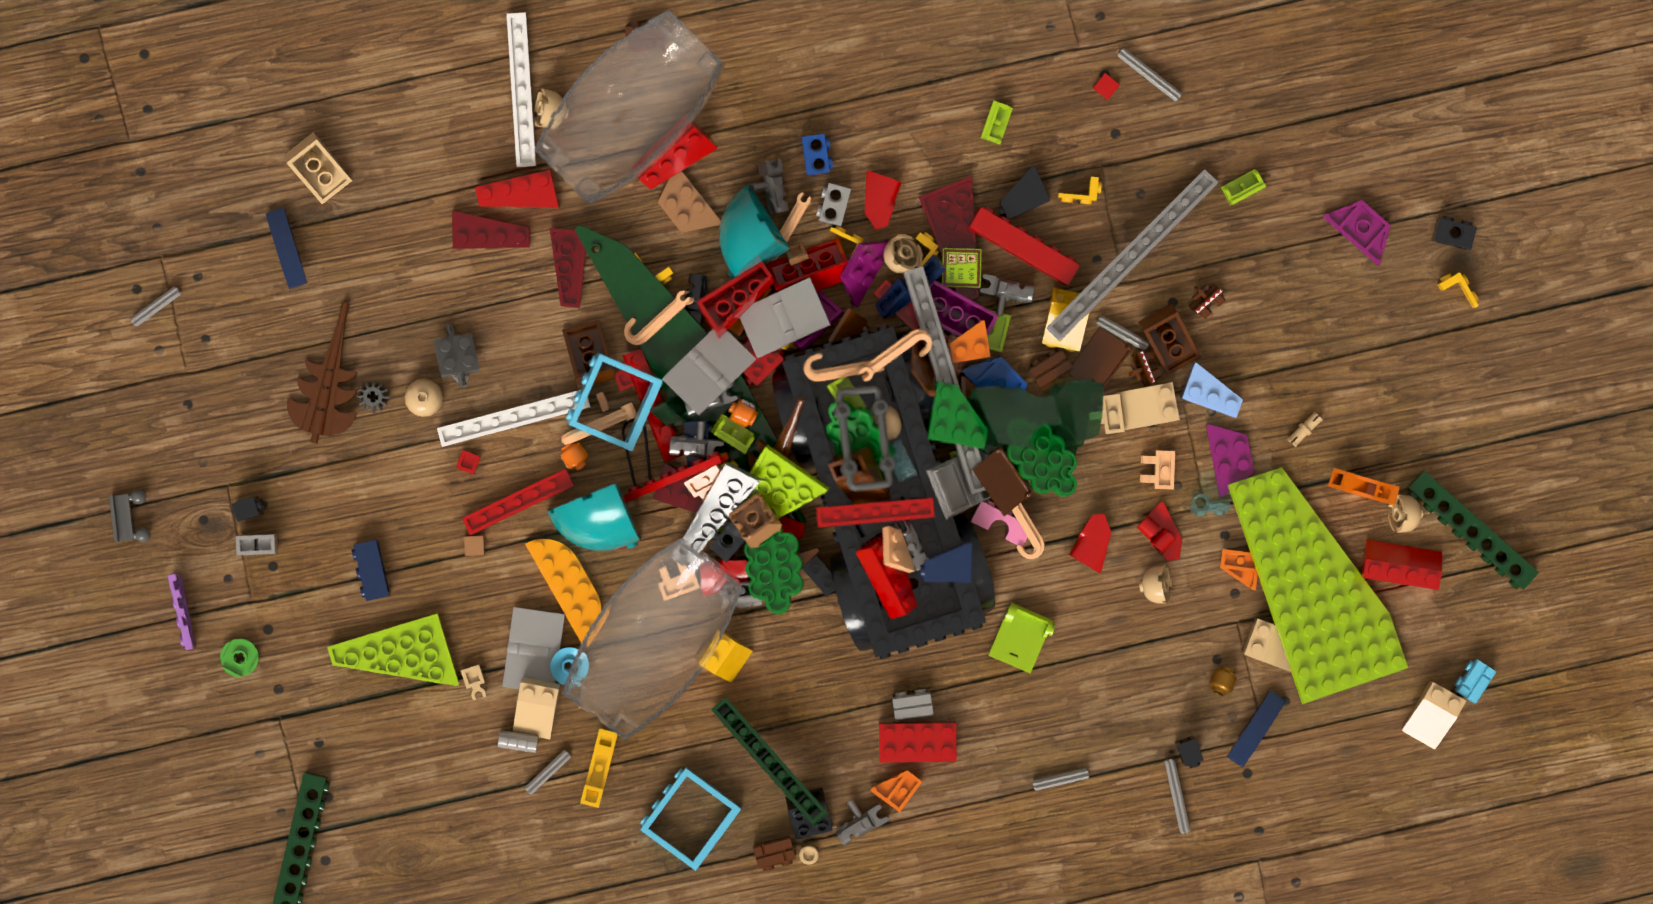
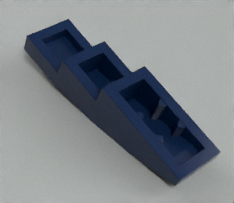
M280 208L265 213L289 289L307 284L299 250L296 247L285 209Z
M932 255L923 265L929 286L946 270L936 255ZM898 278L875 304L882 318L886 319L912 301L906 280Z
M1270 690L1242 730L1227 758L1244 767L1286 701Z

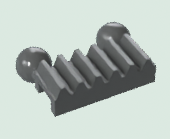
M136 489L132 494L109 496L114 542L135 539L140 542H147L150 539L151 532L148 528L141 527L134 532L132 504L130 501H133L135 504L144 503L146 493L142 489Z

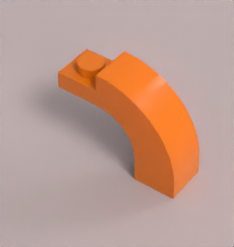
M1333 468L1328 484L1329 487L1394 506L1400 487L1336 468Z

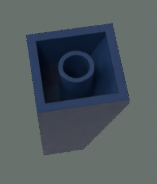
M966 542L924 560V565H920V577H924V582L971 583L972 543Z

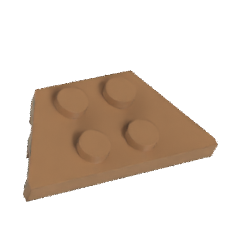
M682 171L669 178L658 204L681 233L720 225L721 220Z

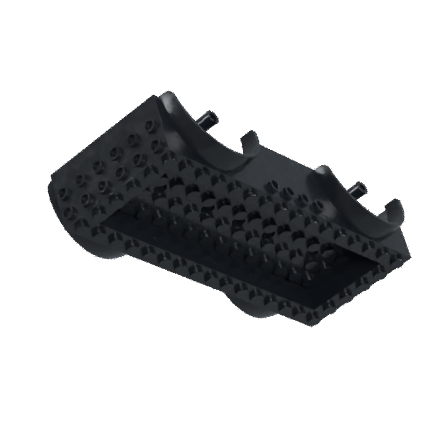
M884 325L877 328L878 332L871 334L870 330L859 333V338L853 340L850 336L840 339L841 343L834 345L833 342L822 345L823 349L815 351V348L803 351L804 355L799 357L796 354L785 357L786 361H783L784 368L774 372L772 375L775 400L783 428H785L792 415L798 397L805 399L798 418L791 449L797 462L804 465L803 469L816 467L818 477L815 478L829 487V490L821 496L824 507L854 505L837 485L828 467V463L836 456L835 444L827 438L825 433L826 426L832 421L829 416V407L835 401L827 386L839 378L812 381L805 375V361L812 355L822 354L821 359L811 363L813 370L870 361L907 335V331L895 333L894 327L889 328V325ZM912 346L886 364L883 371L875 372L870 380L864 381L861 377L864 374L848 376L854 387H879L883 400L889 406L898 410L902 418L901 432L897 438L889 442L895 451L893 458L895 460V468L892 471L893 482L888 487L891 499L881 502L894 501L903 496L905 500L933 498L934 517L910 519L922 543L923 550L921 552H926L928 557L931 558L961 544L971 542V583L924 582V577H920V570L917 571L915 568V571L907 572L909 579L915 578L919 583L916 589H912L917 607L907 615L890 619L856 554V551L877 534L883 533V528L861 538L855 524L834 526L836 532L832 534L835 543H840L842 551L831 555L830 567L836 596L845 624L859 651L873 649L875 657H880V660L891 657L890 653L898 651L899 654L907 652L909 647L914 645L917 648L928 645L927 641L933 639L935 642L947 639L946 635L952 633L954 636L964 634V630L971 628L972 631L983 628V624L986 623L984 614L995 608V593L990 570L981 543L971 522L964 514L954 515L948 519L945 518L927 470L940 464L939 459L935 460L933 452H936L934 442L927 439L926 432L929 429L934 396L928 395L911 372ZM874 393L859 394L867 406L866 408L870 410L875 402ZM896 521L900 524L902 532L905 533L907 528L904 521Z

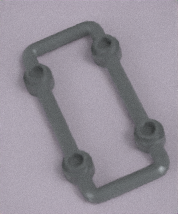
M877 386L842 388L836 394L837 405L834 408V416L839 419L844 456L841 472L846 476L847 485L851 490L887 488L893 482L892 471L895 468V460L890 457L885 421L888 404L883 400L881 389ZM874 393L875 402L872 405V412L878 419L882 450L879 468L884 472L885 480L855 483L854 474L857 471V465L851 458L847 426L850 408L845 404L844 396Z

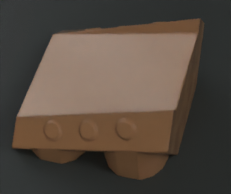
M756 493L729 514L732 523L737 527L740 535L751 548L759 547L762 542L781 530L782 524L760 493Z

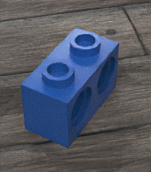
M825 134L802 137L807 176L830 173L833 163L832 157L827 155V149H830L829 138H825ZM819 140L822 143L821 149L813 150L811 142ZM816 159L824 161L825 165L822 169L814 167L813 163Z

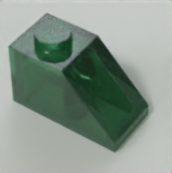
M678 395L666 399L650 409L651 413L666 426L672 423L674 426L685 422L684 418L689 415L684 401Z

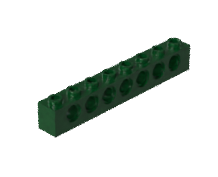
M1421 471L1406 487L1410 490L1408 494L1416 500L1420 499L1424 503L1423 507L1429 513L1434 512L1439 516L1437 520L1444 526L1448 524L1453 529L1451 532L1457 538L1463 537L1467 541V547L1472 551L1477 550L1481 553L1480 558L1487 564L1491 562L1496 567L1494 570L1500 576H1507L1510 579L1508 583L1516 590L1518 588L1524 590L1538 575L1539 572L1428 473ZM1427 488H1431L1433 491V495L1429 499L1424 496V491ZM1444 500L1447 503V509L1442 512L1439 510L1438 504ZM1456 513H1459L1462 518L1459 524L1453 522V516ZM1470 526L1476 529V533L1472 537L1467 534V529ZM1484 539L1490 541V547L1486 550L1481 546ZM1500 551L1505 556L1502 562L1496 560V554ZM1516 564L1519 567V571L1517 574L1512 575L1510 567Z
M726 697L711 709L714 715L813 827L828 815L822 805Z
M310 772L303 773L273 904H282L284 901H288L291 904H302L304 894H301L302 886H306L308 875H305L306 869L311 866L312 857L310 852L311 849H315L317 841L314 835L316 830L319 831L321 819L318 818L320 811H324L326 801L323 800L324 793H328L330 782H327V776ZM310 789H315L318 792L317 799L310 798ZM305 808L313 810V817L308 818L305 816ZM302 826L309 829L308 836L301 835L300 828ZM297 845L304 847L305 853L303 855L296 853L295 848ZM298 864L301 869L300 873H293L291 865ZM287 883H294L296 891H288Z

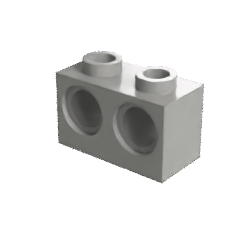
M831 183L828 184V187L824 186L821 198H825L823 206L819 205L816 216L820 217V222L841 227L851 189ZM833 190H838L841 193V198L837 201L832 200L830 197V193ZM827 209H834L836 217L828 219L825 216Z
M277 534L236 536L237 555L278 553Z

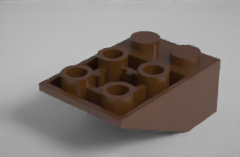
M869 446L851 451L852 461L857 465V471L854 474L855 483L883 481ZM843 453L836 455L828 463L835 482L854 505L877 503L891 499L887 488L851 490L847 485L846 476L841 472V465L844 462Z

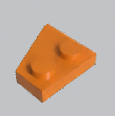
M985 320L979 322L949 344L952 363L991 357Z
M1222 549L1219 568L1256 591L1258 573L1251 553Z
M906 770L872 787L870 791L898 812H901L923 781Z

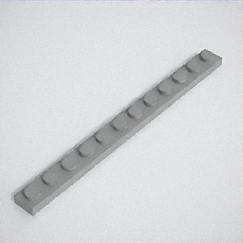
M1204 169L1046 329L1060 342L1218 184V181Z
M922 266L903 272L920 329L926 331L932 339V347L928 352L936 382L954 384L959 388L924 268ZM955 444L970 495L985 491L986 489L972 470L982 462L978 448Z

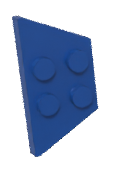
M1001 356L961 369L1009 421L1015 418L1027 383Z

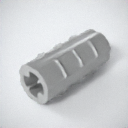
M500 730L498 747L536 753L538 736Z

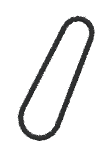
M631 419V420L627 421L626 423H624V425H623V427H622V437H623V441L626 440V438H625V433H624L625 427H626V425H628L629 423L633 422L634 419ZM644 425L643 431L649 480H652L647 432ZM625 449L634 486H637L629 451Z

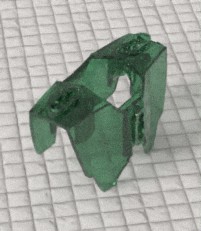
M1095 379L1055 383L1046 397H1035L1019 387L990 386L971 389L972 395L966 398L988 430L985 449H982L983 453L990 455L1000 446L1005 453L1008 445L1027 447L1034 431L1044 425H1050L1052 435H1058L1063 438L1065 450L1071 451L1074 455H1076L1077 448L1084 444V440L1100 434L1103 412V383H1095Z

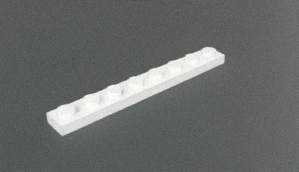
M526 12L507 14L516 166L517 168L535 167L536 154Z
M577 391L437 428L441 445L444 447L567 414L568 410L574 407L575 401L573 399ZM588 396L582 409L591 407Z

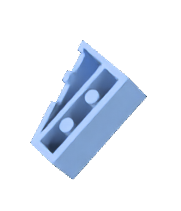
M1193 362L1180 398L1237 418L1243 399L1199 364Z

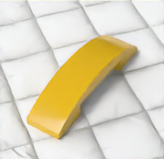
M599 729L581 804L599 808L618 733Z

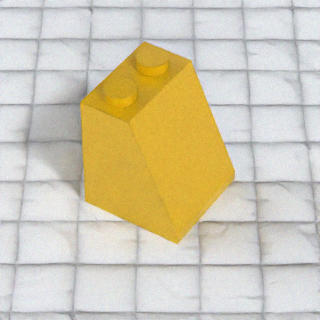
M1053 287L1042 344L1051 348H1064L1069 352H1080L1089 313L1060 342L1046 329L1080 293Z
M721 630L699 664L713 674L732 683L753 651Z

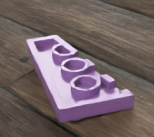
M181 573L168 575L173 596V606L177 613V625L182 633L180 635L182 647L185 646V650L194 649L196 645Z

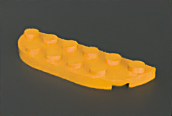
M538 539L526 543L525 545L580 642L583 644L597 630L602 614L601 601L591 580L575 553L565 544L551 539Z

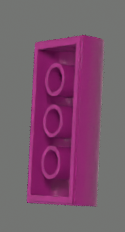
M934 281L929 286L941 328L960 337L976 324L985 320L988 337L999 317L998 314L937 281Z

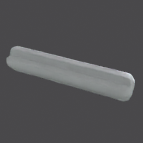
M172 287L131 317V322L134 326H139L179 297L181 292L177 287Z
M1102 315L1096 322L1100 327L1141 350H1146L1149 345V341Z
M563 750L525 786V790L530 795L533 794L571 758L570 753Z
M1087 768L1045 777L1034 780L1033 787L1037 791L1089 778Z

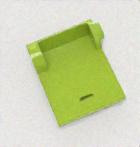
M1011 602L988 656L1031 674L1045 639L1048 635L1052 636L1056 627V625H1053L1054 620Z

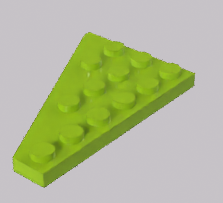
M767 445L750 472L760 478V481L740 505L756 493H760L777 519H779L783 515L826 493L829 487ZM721 526L716 533L718 531L722 532L725 528Z
M438 613L327 647L333 666L439 684L460 685Z

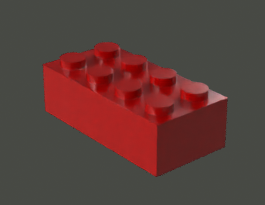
M955 721L879 722L880 763L957 761Z

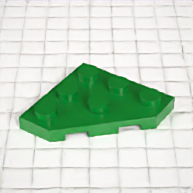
M936 382V395L933 399L927 439L985 449L988 430L958 386Z

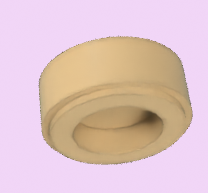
M812 845L802 847L799 853L800 860L807 865L814 864L818 859V850Z

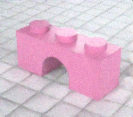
M989 500L979 503L970 521L988 530L994 521L1003 520L1008 526V532L1004 539L1023 547L1027 535L1018 520L1012 517L1013 512L1010 511L1006 516H1003L1000 510L995 508V503Z

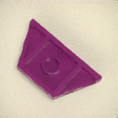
M1363 200L1322 217L1377 266L1381 264L1383 250L1385 249L1391 225Z
M884 240V242H861L853 252L840 276L845 284L846 293L851 296L852 300L850 303L856 307L860 305L884 262V248L889 240Z
M1207 424L1206 431L1219 497H1223L1230 492L1229 484L1247 479L1254 473L1248 437L1242 433Z

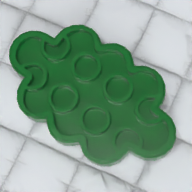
M835 400L829 407V416L832 421L826 426L825 433L827 438L835 444V453L839 455L843 453L839 419L834 416V408L837 405V400ZM844 400L845 404L850 408V413L847 417L850 450L853 451L869 446L879 468L882 450L879 426L874 423L872 412L864 407L854 409L850 402ZM888 442L890 457L894 458V448ZM880 470L883 480H885V474Z
M1020 417L1009 421L1005 430L1011 442L1006 447V455L1012 464L1018 465L1017 469L1023 479L1030 480L1033 490L1039 494H1047L1053 491L1061 497L1072 495L1077 488V480L1072 474L1077 466V459L1071 451L1065 450L1063 438L1058 435H1052V429L1045 421L1040 420L1030 424L1027 420Z
M782 526L780 531H777L762 542L759 547L751 548L746 543L744 549L745 555L749 559L745 566V571L748 577L752 579L749 584L750 594L758 600H765L767 609L778 615L784 614L789 610L791 597L798 595L804 587L803 578L799 574L803 568V561L797 555L799 541L794 535L783 533Z

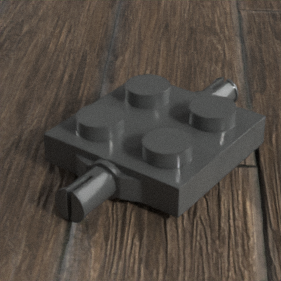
M450 324V326L446 325L445 328L448 336L433 341L441 378L457 377L459 387L464 388L467 386L465 376L480 370L472 334L455 335L453 324Z

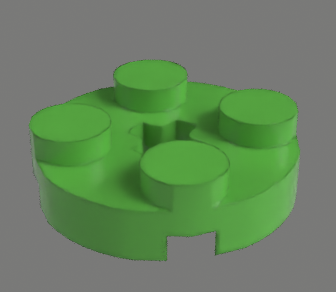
M243 638L234 639L226 643L220 654L224 670L235 677H242L252 673L259 663V650L251 641ZM243 653L245 660L239 663L236 662L235 654Z

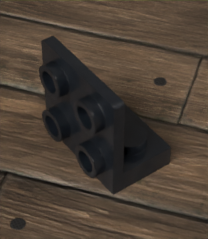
M823 788L810 790L809 792L828 813ZM785 797L796 839L833 830L829 813L813 827L788 797Z

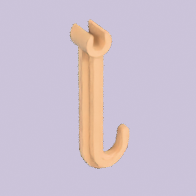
M803 192L798 195L795 206L780 230L786 242L790 239L807 207L812 204V197L810 196L806 202L802 201L805 196Z
M680 291L676 299L636 335H632L630 332L632 326L637 321L635 318H632L625 325V338L634 345L644 344L686 305L692 304L695 298L688 297L685 300V296L689 291Z
M915 329L867 364L859 365L857 372L861 375L864 371H867L861 377L864 381L870 380L875 372L919 340L926 341V346L919 352V356L923 357L932 347L931 336L922 329Z
M815 354L805 361L804 372L812 381H825L859 375L857 372L858 366L867 364L870 361L813 370L811 363L822 358V354ZM883 367V368L879 369L877 372H881V371H883L885 368Z
M631 402L620 407V410L586 425L601 431L624 420L629 421L635 418L637 412ZM576 428L561 437V441L566 445L592 434Z
M1020 503L1012 512L1032 543L1034 551L1028 553L1021 545H1018L1017 549L1023 557L1035 559L1043 553L1045 543L1022 503Z

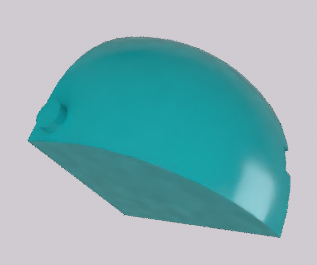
M746 185L738 191L727 204L719 228L720 249L729 269L727 273L731 279H734L761 261L764 265H767L790 249L754 191L750 190V185Z
M618 483L547 511L552 523L560 534L573 544L585 549L610 551L627 546V549L638 546L637 541L641 540Z

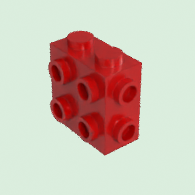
M747 336L744 339L746 343L743 347L756 360L743 372L746 375L744 379L751 386L753 384L758 386L784 360L782 358L784 353L777 349L757 358Z

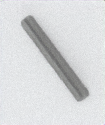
M1122 48L1117 56L1171 99L1178 101L1182 93L1128 50Z
M1174 758L1165 760V766L1180 833L1184 834L1190 832V826Z

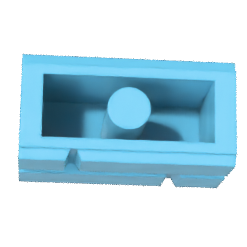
M1478 659L1470 660L1464 669L1466 673L1463 677L1460 676L1454 684L1456 687L1455 692L1475 704L1496 673L1495 670Z

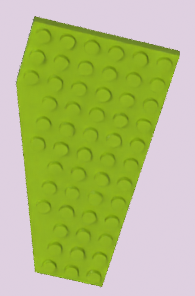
M1281 467L1229 484L1228 488L1301 703L1305 704L1407 669L1408 665L1390 613L1365 579L1361 578L1357 568L1284 469Z

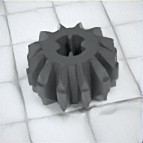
M375 380L372 381V387L368 382H365L367 389L359 388L364 394L357 395V398L364 399L359 402V405L366 403L365 411L369 410L371 406V413H375L376 406L380 412L383 411L380 404L388 406L384 399H390L389 395L384 396V393L388 392L389 389L381 390L384 385L382 382L376 387L377 383ZM373 391L378 395V399H375L376 402L369 398V394H372Z

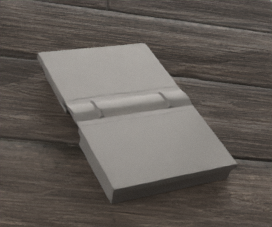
M807 278L754 303L740 317L757 358L830 326L811 278Z
M712 329L662 380L700 415L756 358L728 331L718 338Z
M986 446L985 449L978 448L981 460L983 461L989 456ZM959 456L927 470L946 519L991 498L986 490L970 495Z
M513 607L502 687L520 689L523 677L556 682L550 671V662L554 654L560 650L565 614Z

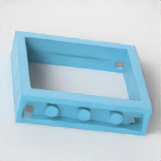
M597 352L596 356L593 355L589 362V366H591L589 372L585 373L581 380L583 384L581 390L577 391L574 396L573 409L570 408L567 412V424L633 451L663 380ZM602 362L650 381L625 441L577 422Z
M686 767L684 770L680 768L674 776L677 780L673 785L668 784L663 791V794H665L661 801L657 799L651 807L654 810L650 816L645 815L640 822L642 825L640 830L696 871L742 807ZM687 776L731 808L694 860L687 857L649 828Z

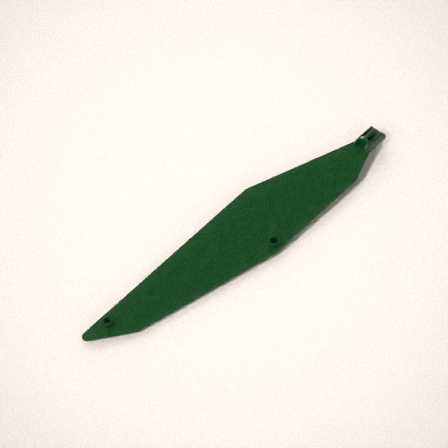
M582 225L576 227L578 237L625 321L628 323L632 318L637 320L631 328L633 335H636L676 298L626 245ZM594 246H598V252L594 251ZM683 308L647 342L639 346L656 376L662 380L708 333ZM740 375L735 380L736 385L729 392L732 396L740 395L741 399L756 406V412H758L752 426L748 425L745 427L754 433L755 439L746 454L727 442H724L723 446L715 447V451L721 454L726 452L729 458L726 461L732 462L734 460L739 468L750 473L748 454L752 452L757 458L761 455L757 447V441L761 439L764 443L774 448L778 440L742 375ZM664 381L661 385L683 424L686 420L709 419V424L712 423L714 426L721 413L730 418L731 413L728 411L732 403L709 411H703L700 415L697 414L690 417L685 407V402ZM714 434L710 435V439H720ZM800 508L787 515V517L799 522H807Z

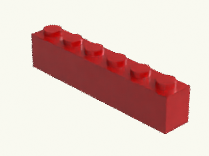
M986 206L977 209L967 229L1062 285L1068 286L1080 266L1076 263L1077 260L1069 255H1066V257L1061 255L1058 248L1052 245L1050 247L1043 244L1044 240L1035 235L1033 237L1026 234L1028 231L1020 226H1017V228L1012 226L1009 219L1003 216L1000 218L995 216L992 209Z

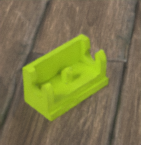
M993 101L980 138L1000 145L1013 108Z
M1254 169L1222 186L1221 189L1231 206L1260 191L1266 185L1258 171Z
M847 376L839 378L827 387L836 400V394L840 389L854 386ZM859 394L844 396V400L850 402L854 409L867 407Z
M722 413L710 430L714 435L744 454L747 453L755 439L754 433L732 422L730 418Z

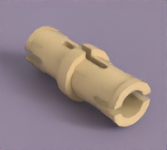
M1313 412L1303 424L1300 423L1298 425L1299 428L1287 438L1291 442L1297 437L1292 443L1293 446L1297 447L1323 421L1320 416L1313 421L1318 416L1316 412Z

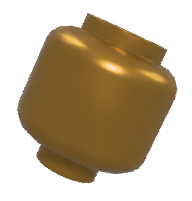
M1223 666L1222 669H1215L1209 682V686L1212 688L1211 691L1219 696L1231 694L1237 677L1233 674V670Z

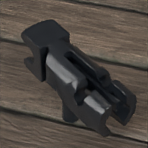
M690 273L688 283L694 284L695 287L687 289L689 293L686 295V299L688 297H694L695 299L692 304L686 305L684 308L702 327L704 316L698 308L697 301L705 297L708 292L707 276Z

